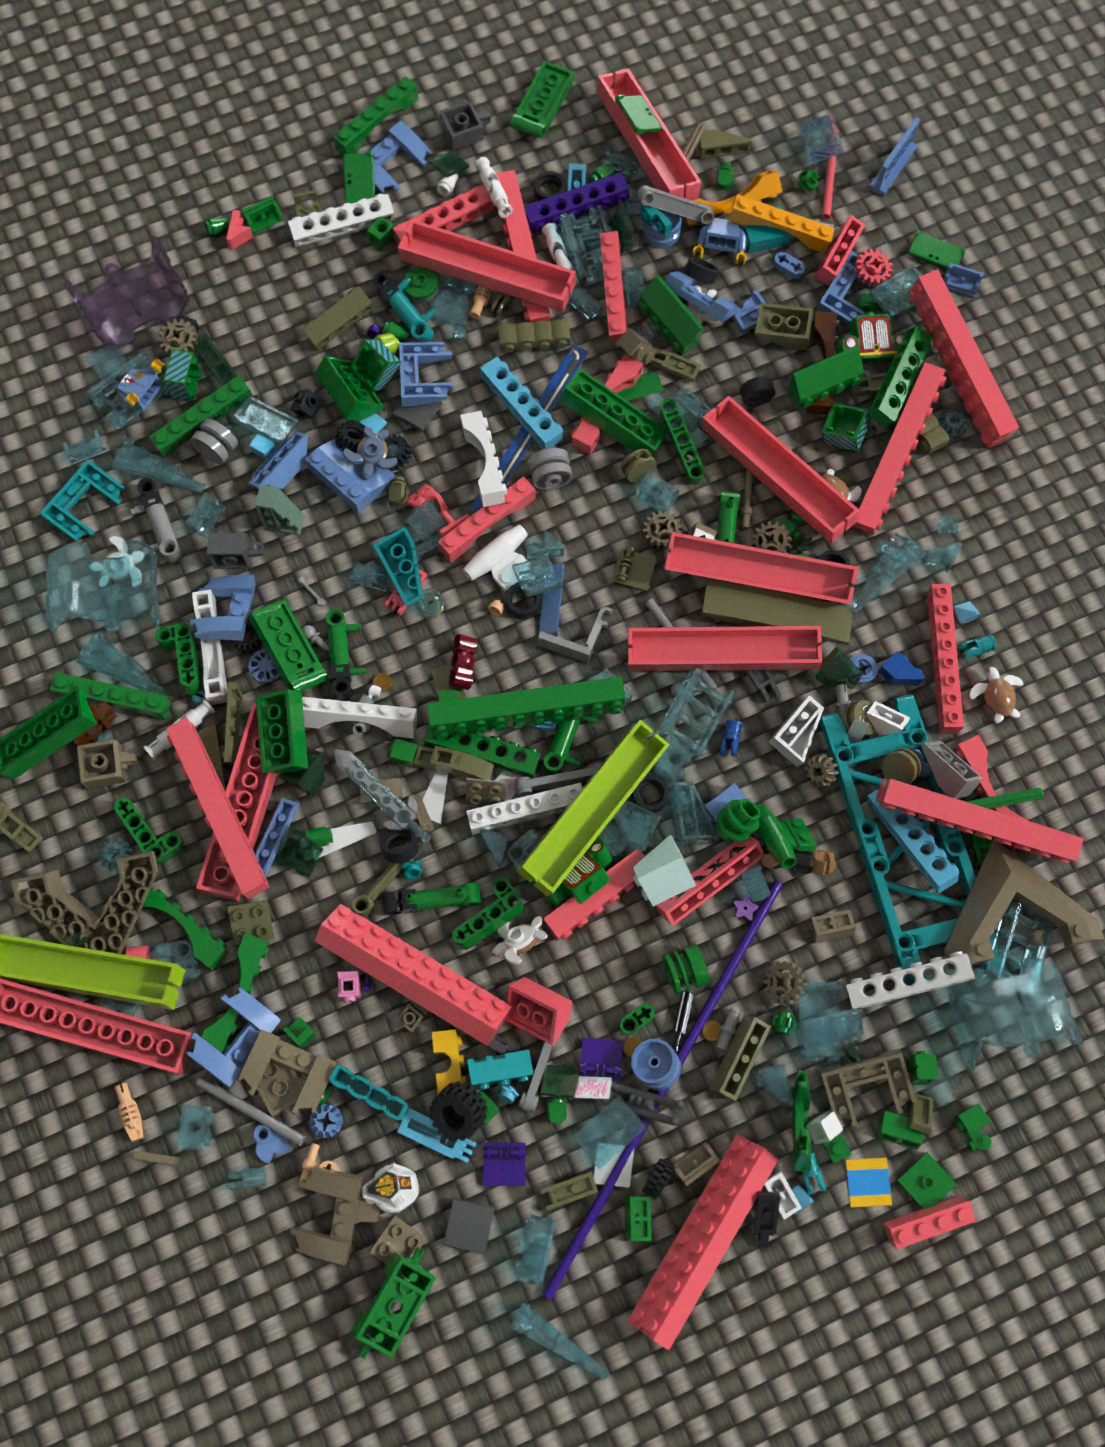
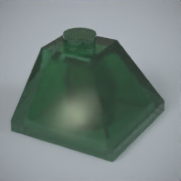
M838 647L831 651L822 661L821 668L816 669L814 672L818 682L824 683L826 687L834 688L837 685L846 684L848 689H854L863 676V673Z
M307 748L308 769L282 772L279 778L299 791L315 796L325 781L323 753Z

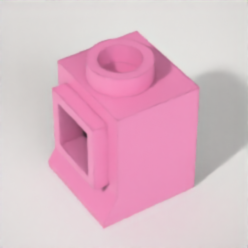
M358 971L338 972V997L343 999V1002H355L356 998H361L360 973ZM353 981V991H344V982Z

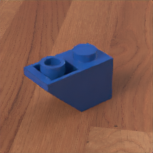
M898 651L878 671L891 685L919 686L925 678L923 672L918 667H914L908 658Z

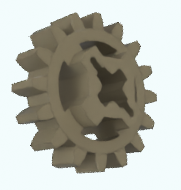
M174 319L172 324L167 321L168 326H162L163 332H158L160 347L167 355L171 354L172 349L188 352L189 350L194 351L193 345H198L196 340L198 335L194 326H191L189 321L185 323L183 319L180 322Z
M659 510L658 515L652 512L651 517L647 516L646 522L643 524V535H646L645 541H651V547L655 544L657 549L660 546L666 549L669 543L670 532L675 530L676 533L682 534L683 525H679L680 518L675 520V514L670 516L669 511L662 514V511Z
M768 521V526L762 523V529H755L757 535L752 534L753 539H755V541L751 542L752 546L787 553L786 548H791V545L788 543L792 541V538L789 536L791 533L789 530H785L784 524L780 526L779 522L776 521L773 525L771 521ZM761 538L763 539L762 547H760ZM767 538H768L769 540H770V539H771V540H774L777 545H775L774 543H771V542L769 543V541L767 540Z
M783 961V963L776 962V967L770 966L771 972L765 973L768 980L763 981L768 986L764 991L770 992L767 997L773 999V1003L787 1006V1003L793 1005L794 999L800 1001L799 994H805L802 987L807 986V983L803 982L806 975L800 974L803 969L797 967L796 963Z

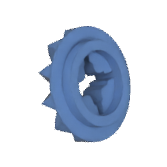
M866 654L853 656L847 665L848 674L852 680H856L859 683H868L875 678L878 672L876 661ZM860 665L863 668H868L865 670L864 673H862V671H856L857 669H859Z
M331 1104L318 1106L315 1113L310 1116V1128L315 1135L322 1138L333 1137L340 1131L343 1124L340 1110ZM327 1112H329V1120L335 1123L328 1124L324 1130L323 1123L317 1119H324Z

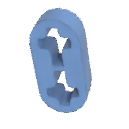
M785 252L776 254L774 259L776 269L794 279H799L803 276L805 270L804 263Z

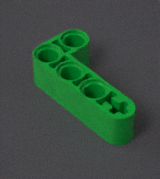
M181 623L159 628L155 633V637L160 648L164 651L176 650L179 679L185 693L190 696L198 694L201 690L196 641L190 626Z
M119 798L115 802L114 809L143 853L161 851L160 856L156 858L157 865L164 864L183 850L184 842L174 832H169L157 839L136 806L128 798ZM125 806L127 807L130 814H127L124 811ZM140 820L137 827H132L134 821ZM150 835L149 841L142 843V839ZM177 839V844L169 847L170 842Z
M496 878L492 883V889L498 900L454 929L452 938L460 949L467 950L522 913L524 904L506 878ZM507 886L504 891L499 892L501 887ZM517 901L515 906L509 907L511 902ZM500 912L497 918H493L495 913ZM479 924H484L481 929H476Z

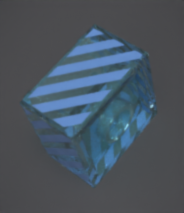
M832 113L799 125L810 165L843 153L841 139Z

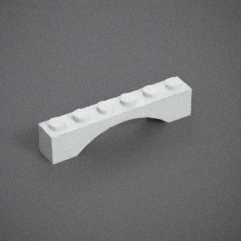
M482 411L462 414L460 418L465 440L474 445L486 461L483 474L478 480L483 507L505 503L504 495H507L505 483H501L503 481L502 471L497 469L500 467L498 457H494V454H496L494 443L490 444L492 436L490 430L487 431L486 429L489 428L487 418H483Z
M211 589L192 592L196 619L218 616L215 597ZM200 638L205 698L210 705L227 703L228 690L221 639Z
M302 697L305 727L319 729L333 722L358 721L377 726L394 737L414 739L417 727V709Z

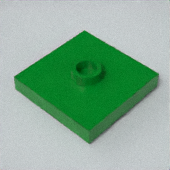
M925 1152L896 1180L921 1209L937 1205L957 1185L928 1152Z

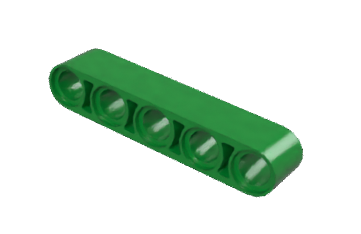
M671 398L664 399L660 406L662 421L687 480L691 484H699L703 479L704 467L677 403ZM671 407L673 410L667 412L664 410V408ZM677 423L679 427L673 428L670 424ZM684 439L686 443L680 444L677 440ZM691 455L693 459L686 460L684 456ZM697 471L700 476L694 477L691 472Z

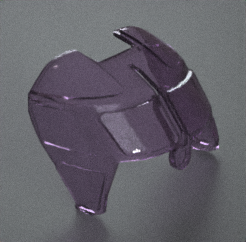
M154 235L149 237L152 245L151 263L131 268L122 273L115 263H108L105 267V272L109 280L98 285L87 296L71 287L72 283L69 280H64L63 286L79 309L83 311L96 337L103 344L118 347L132 344L137 340L133 334L135 329L156 318H160L165 324H167V321L172 323L174 319H178L186 308L189 300L188 292L180 276L170 264V258L160 240ZM128 299H131L140 314L138 316L128 302Z

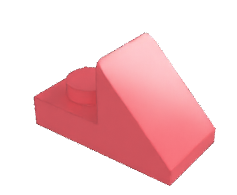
M233 210L226 238L229 250H234L253 238L251 228L244 226V218H242L241 212L238 210Z

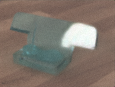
M686 388L676 392L672 399L677 403L694 446L699 447L709 437L696 426L712 409ZM656 393L650 400L649 406L660 415V406L664 398ZM671 407L664 408V410L667 412L673 410ZM677 423L670 424L673 428L679 427Z

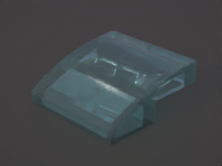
M547 556L512 565L514 574L527 597L562 588V581L555 574L554 565Z

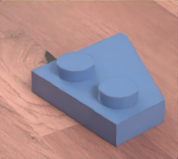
M757 289L754 290L750 299L743 304L742 309L734 316V321L742 333L756 327L760 303H765Z

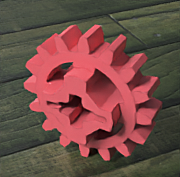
M870 248L868 252L864 250L862 254H859L854 264L856 266L854 272L859 273L857 278H862V283L867 281L868 286L874 283V286L877 287L879 283L883 285L885 281H888L893 272L891 269L893 263H888L890 257L885 258V252L880 254L879 249L873 252L872 248Z

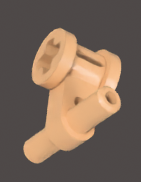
M312 1143L307 1159H304L302 1165L304 1169L300 1181L302 1179L307 1181L311 1174L309 1169L312 1166L329 1168L331 1165L332 1170L340 1171L339 1166L332 1161H324L321 1164L315 1162L320 1146Z

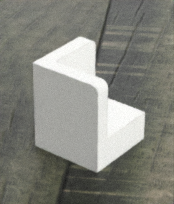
M834 1111L818 1115L806 1125L815 1145L831 1141L843 1131Z

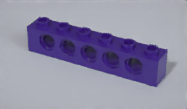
M621 172L524 206L526 217L532 233L542 231L544 225L548 223H555L557 226L582 215L591 214L594 211L608 208L617 203H623L630 199L629 188Z

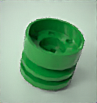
M696 944L683 947V958L679 956L676 950L672 951L673 961L669 953L662 955L665 976L676 995L682 993L681 985L685 992L689 991V981L693 983L696 989L710 983L706 964Z

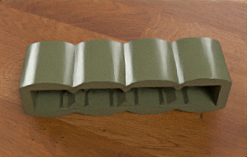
M566 319L502 324L498 326L500 351L505 353H511L515 350L527 352L534 348L547 350L551 347H557L562 349L570 346L569 322Z
M913 386L911 391L909 392V394H907L905 398V405L899 411V418L901 417V414L914 388ZM932 413L930 418H926L924 421L926 426L922 435L918 434L917 437L921 450L925 451L928 455L946 446L950 440L948 434L939 425Z

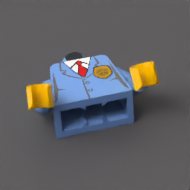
M723 217L722 219L714 218L712 223L701 228L697 240L698 246L694 247L693 256L695 257L696 252H701L700 259L703 258V245H705L704 247L736 253L739 251L735 264L737 265L738 259H742L744 265L747 259L744 251H746V234L739 228V224L728 221V217Z
M155 359L148 369H131L125 377L122 375L116 377L115 384L118 386L120 399L126 408L136 406L144 411L163 385L157 374H160L164 364L159 359Z

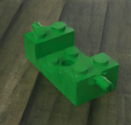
M417 1247L411 1258L403 1257L394 1252L385 1267L384 1272L388 1275L368 1312L365 1314L361 1311L350 1330L356 1339L364 1342L357 1353L359 1357L365 1359L371 1347L391 1358L394 1356L437 1278L418 1263L425 1252L421 1248ZM395 1301H400V1309L396 1312H391V1304Z

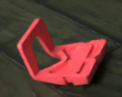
M424 484L416 491L417 493L412 494L406 501L408 506L423 511L424 514L428 509H421V506H425L423 504H426V501L437 500L440 507L438 521L442 518L441 513L443 511L449 512L441 495L428 484ZM437 516L428 517L429 519H427V521H429L430 525H432V523L433 525L435 524L432 521H434Z

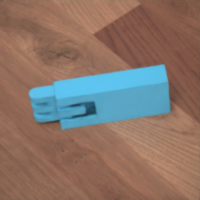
M410 1108L408 1109L397 1131L398 1133L452 1159L456 1157L468 1163L469 1158L462 1156L463 1152L472 1155L473 1151L466 1148L468 1144L471 1147H475L477 1143L467 1138L464 1141L458 1139L455 1142L446 1139L445 1144L452 1146V1148H449L439 1143L443 1133L439 1134L437 1127H433V1120Z

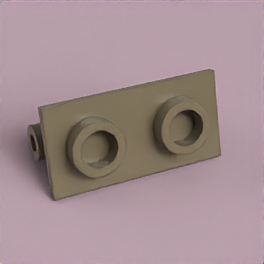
M410 795L417 801L418 814H416V820L413 822L410 819V813H406L416 837L435 830L421 796ZM410 796L407 797L406 801L402 802L403 806L408 807L407 804Z

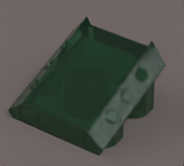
M623 203L619 204L604 232L618 231L620 254L626 249L633 248L632 238L634 237V228Z
M291 825L276 854L278 856L277 862L284 867L292 865L298 874L310 877L323 848Z

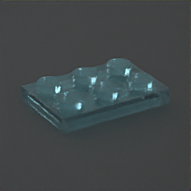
M912 264L872 289L870 295L882 310L889 314L892 320L914 306V303L909 299L908 292L914 286L918 277L922 275Z
M445 275L433 307L436 313L430 320L464 329L474 303L473 296L478 285Z
M251 396L234 414L232 419L233 422L279 445L284 443L298 423L297 419Z
M619 1095L573 1136V1139L600 1170L647 1127Z

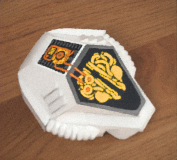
M394 1163L383 1166V1168L375 1173V1178L361 1187L363 1199L368 1204L376 1203L379 1209L389 1213H400L410 1206L419 1194L416 1174L412 1170Z

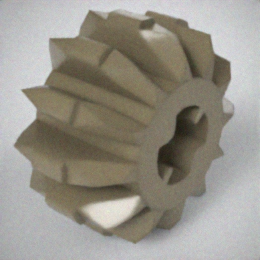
M826 754L815 755L812 757L813 759L807 761L809 766L805 770L809 774L806 777H811L810 784L816 783L817 787H822L823 785L827 787L836 780L835 775L839 771L835 770V767L838 764H833V758H827Z

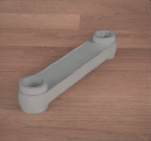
M646 185L638 190V198L644 205L704 224H710L714 220V212L708 205Z
M603 762L595 763L590 766L591 768L539 778L520 777L515 779V791L517 796H527L535 790L588 781Z
M547 1042L544 1043L528 1093L523 1092L519 1108L527 1112L531 1111L534 1113L539 1101V1096H536L552 1049V1045Z

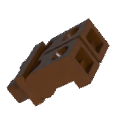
M104 700L97 707L93 704L89 706L97 724L71 741L76 746L95 743L106 733V730L110 731L113 728L110 723L117 715Z

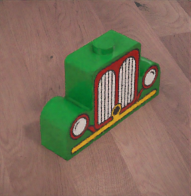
M874 312L864 313L849 322L851 335L837 342L836 354L858 346L862 362L893 360L905 333L897 332L893 335L891 334L889 314L874 315Z
M599 837L595 839L553 894L546 896L539 890L540 894L551 904L562 902L566 894H569L579 904H582L610 881V878L603 867L612 861V855L604 841Z

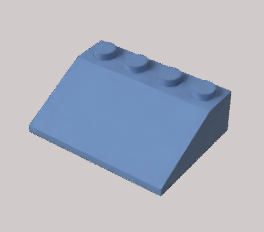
M334 438L316 448L305 458L308 470L354 511L360 514L391 485L396 475L389 469L382 470L377 467L374 468L372 476L369 479H365L362 474L364 466L362 464L350 463L344 457V453L341 451L342 447L338 448L337 444H335Z

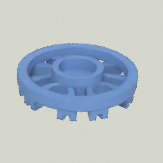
M266 649L258 650L249 659V672L257 682L268 684L275 682L281 677L279 673L276 676L272 674L273 670L277 671L272 660L269 659ZM266 653L267 655L265 658L261 657V654ZM253 662L258 663L257 666L252 667ZM260 673L264 674L263 679L258 678ZM266 674H270V679L267 680Z

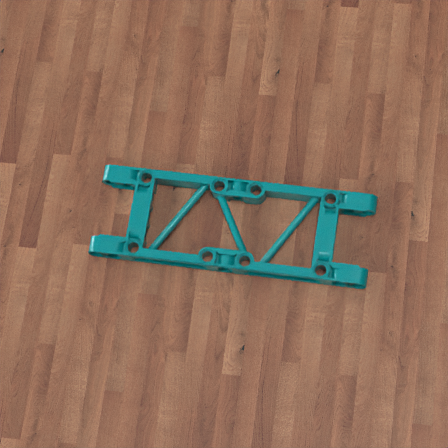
M912 694L894 698L895 711L910 717L909 722L902 732L850 744L843 719L839 717L837 712L822 715L819 720L829 755L833 758L832 763L838 764L835 767V770L839 771L836 777L897 967H902V970L909 969L910 964L921 962L918 951L947 944L958 918L902 932L888 889L963 909L965 903L964 901L884 879V875L889 871L890 865L904 850L898 845L887 856L876 822L864 817L852 780L853 778L880 786L882 778L849 769L859 763L867 761L871 763L875 759L886 757L898 748L920 750L924 756L923 762L929 764L922 748L923 743L929 742ZM912 737H917L920 743L914 742ZM838 755H844L847 761L840 760ZM931 771L926 776L930 791L944 795L943 790L938 786ZM936 819L934 822L923 820L921 822L923 829L925 830L932 824L939 839V848L941 847L945 851L948 860H954L967 898L976 877L960 831L956 830L955 825L954 828L939 825ZM862 827H867L870 830V834H865L862 831ZM910 835L909 837L911 839H916L918 836ZM949 845L955 846L957 853L952 852L949 849ZM874 864L881 865L882 872L875 870ZM994 931L989 939L995 959L988 963L979 964L985 973L1005 968L1004 958ZM899 939L906 941V948H902L899 945ZM907 975L905 977V984L907 986L914 984L915 977Z

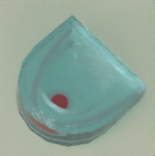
M952 515L943 516L938 524V533L957 535V519Z

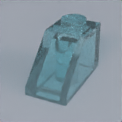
M640 266L622 268L627 308L639 306L640 295L644 291L643 270Z
M785 1064L759 1069L756 1075L758 1087H762L764 1093L785 1107L794 1106Z

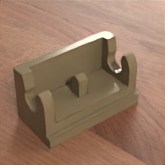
M849 909L811 917L810 929L814 932L813 940L817 944L851 937L854 935L856 926Z
M704 1143L674 1165V1172L686 1187L719 1163L720 1160L711 1147Z

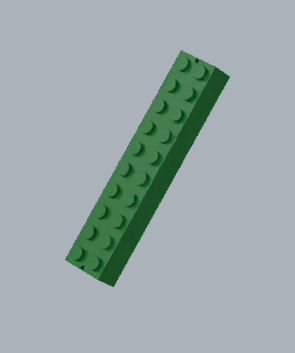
M621 676L428 703L427 706L432 737L445 739L449 735L465 736L470 732L481 734L491 729L502 731L506 727L522 728L527 724L542 725L548 721L558 723L562 722L563 719L579 720L583 716L599 717L604 713L615 715L624 711L626 697Z

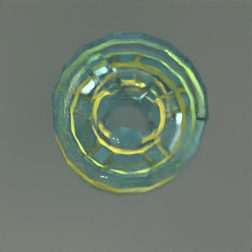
M433 588L423 590V599L417 602L420 613L427 618L439 616L444 609L442 594Z

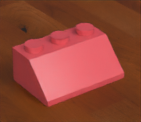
M523 977L509 985L507 1004L512 1006L506 1021L553 1046L570 1019L572 1001Z

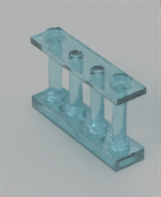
M699 668L689 672L656 732L662 738L672 735L692 748L693 752L690 756L692 759L702 757L707 750L706 745L725 709L732 704V696L734 694L732 690L721 694L704 683L702 678H700L703 671ZM698 687L719 701L715 711L693 697L692 692L694 688ZM689 703L711 717L707 726L684 713L683 708ZM681 719L702 733L698 743L676 729L674 725L677 720Z
M1010 903L1000 920L992 949L995 959L988 962L984 978L1000 980L1002 977L1016 985L1014 994L1020 997H1034L1054 925L1048 919H1035L1034 921L1020 913L1021 903ZM1017 921L1032 928V931L1043 930L1044 945L1033 946L1030 944L1029 939L1014 932ZM1012 940L1027 947L1024 958L1009 951ZM1006 958L1021 966L1019 977L1004 970Z

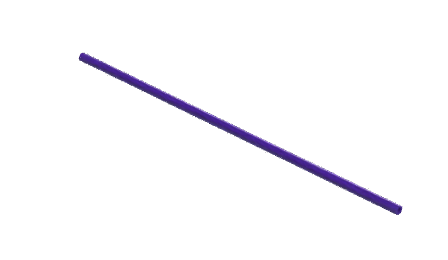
M774 880L680 1047L677 1055L681 1067L783 886L781 882ZM669 1088L663 1091L656 1090L655 1094L665 1097ZM655 1103L653 1111L657 1112L660 1104ZM641 1117L542 1293L548 1299L552 1300L614 1189V1185L633 1149L635 1151L652 1119Z

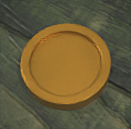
M380 673L374 677L373 685L381 687V692H386L391 688L392 680L388 674Z
M716 1021L707 1022L702 1029L704 1038L711 1042L717 1041L721 1033V1025Z
M637 1037L628 1038L623 1045L625 1054L632 1058L635 1048L642 1041Z

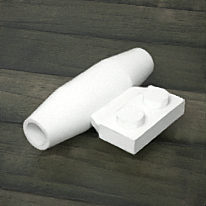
M517 525L496 537L481 549L462 569L464 575L470 581H473L491 571L493 580L504 592H507L510 586L519 582L534 569L522 554L514 552L528 536L525 529L521 525Z

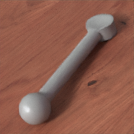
M298 577L297 582L302 584L315 597L319 606H324L325 600L320 598L306 584L303 577Z

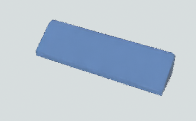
M564 563L546 565L539 634L542 631L556 637L558 636Z
M283 797L255 853L264 875L268 874L300 805Z

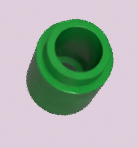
M323 826L306 830V835H303L304 844L306 847L309 846L310 850L328 846L329 843L333 842L331 828Z

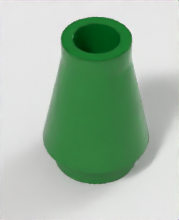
M229 217L208 218V221L204 222L208 235L215 236L229 228L231 220Z
M391 321V323L386 322L383 334L391 333L398 340L407 342L410 331Z

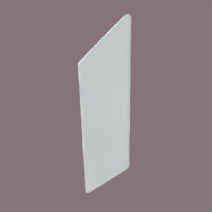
M854 720L847 733L849 741L851 743L861 742L870 724Z

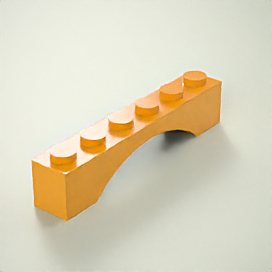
M769 170L757 174L739 195L759 202L766 197L767 199L776 197L778 193L782 192L779 172ZM736 196L722 201H706L700 198L692 201L710 206L714 215L719 213L724 215L729 213L730 206ZM682 217V222L695 225L699 223L698 221Z
M739 194L733 200L727 218L728 221L743 226L763 225L781 229L797 237L807 248L824 253L831 244L834 233L833 227Z

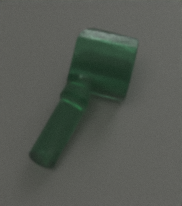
M81 932L76 933L72 937V942L75 947H80L88 942V937H83L80 940Z

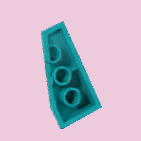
M403 527L373 544L406 607H409L423 599L415 543L407 528Z

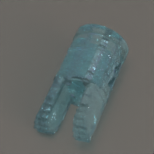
M265 1167L228 1172L229 1179L243 1180L229 1183L228 1191L267 1186Z

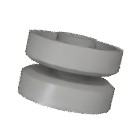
M206 418L200 425L201 431H196L190 438V442L203 456L212 462L222 465L229 457L228 452H232L238 445V440L223 425L215 420Z
M543 449L534 453L529 458L533 484L538 489H557L567 485L573 479L572 470L569 466L568 452L564 449Z

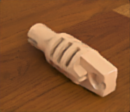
M478 285L473 296L474 303L469 312L472 318L479 319L483 307L489 302L493 292L492 289Z
M123 1083V1093L120 1085L115 1087L120 1103L118 1111L123 1127L131 1142H135L144 1138L142 1119L136 1101L131 1098L128 1083Z

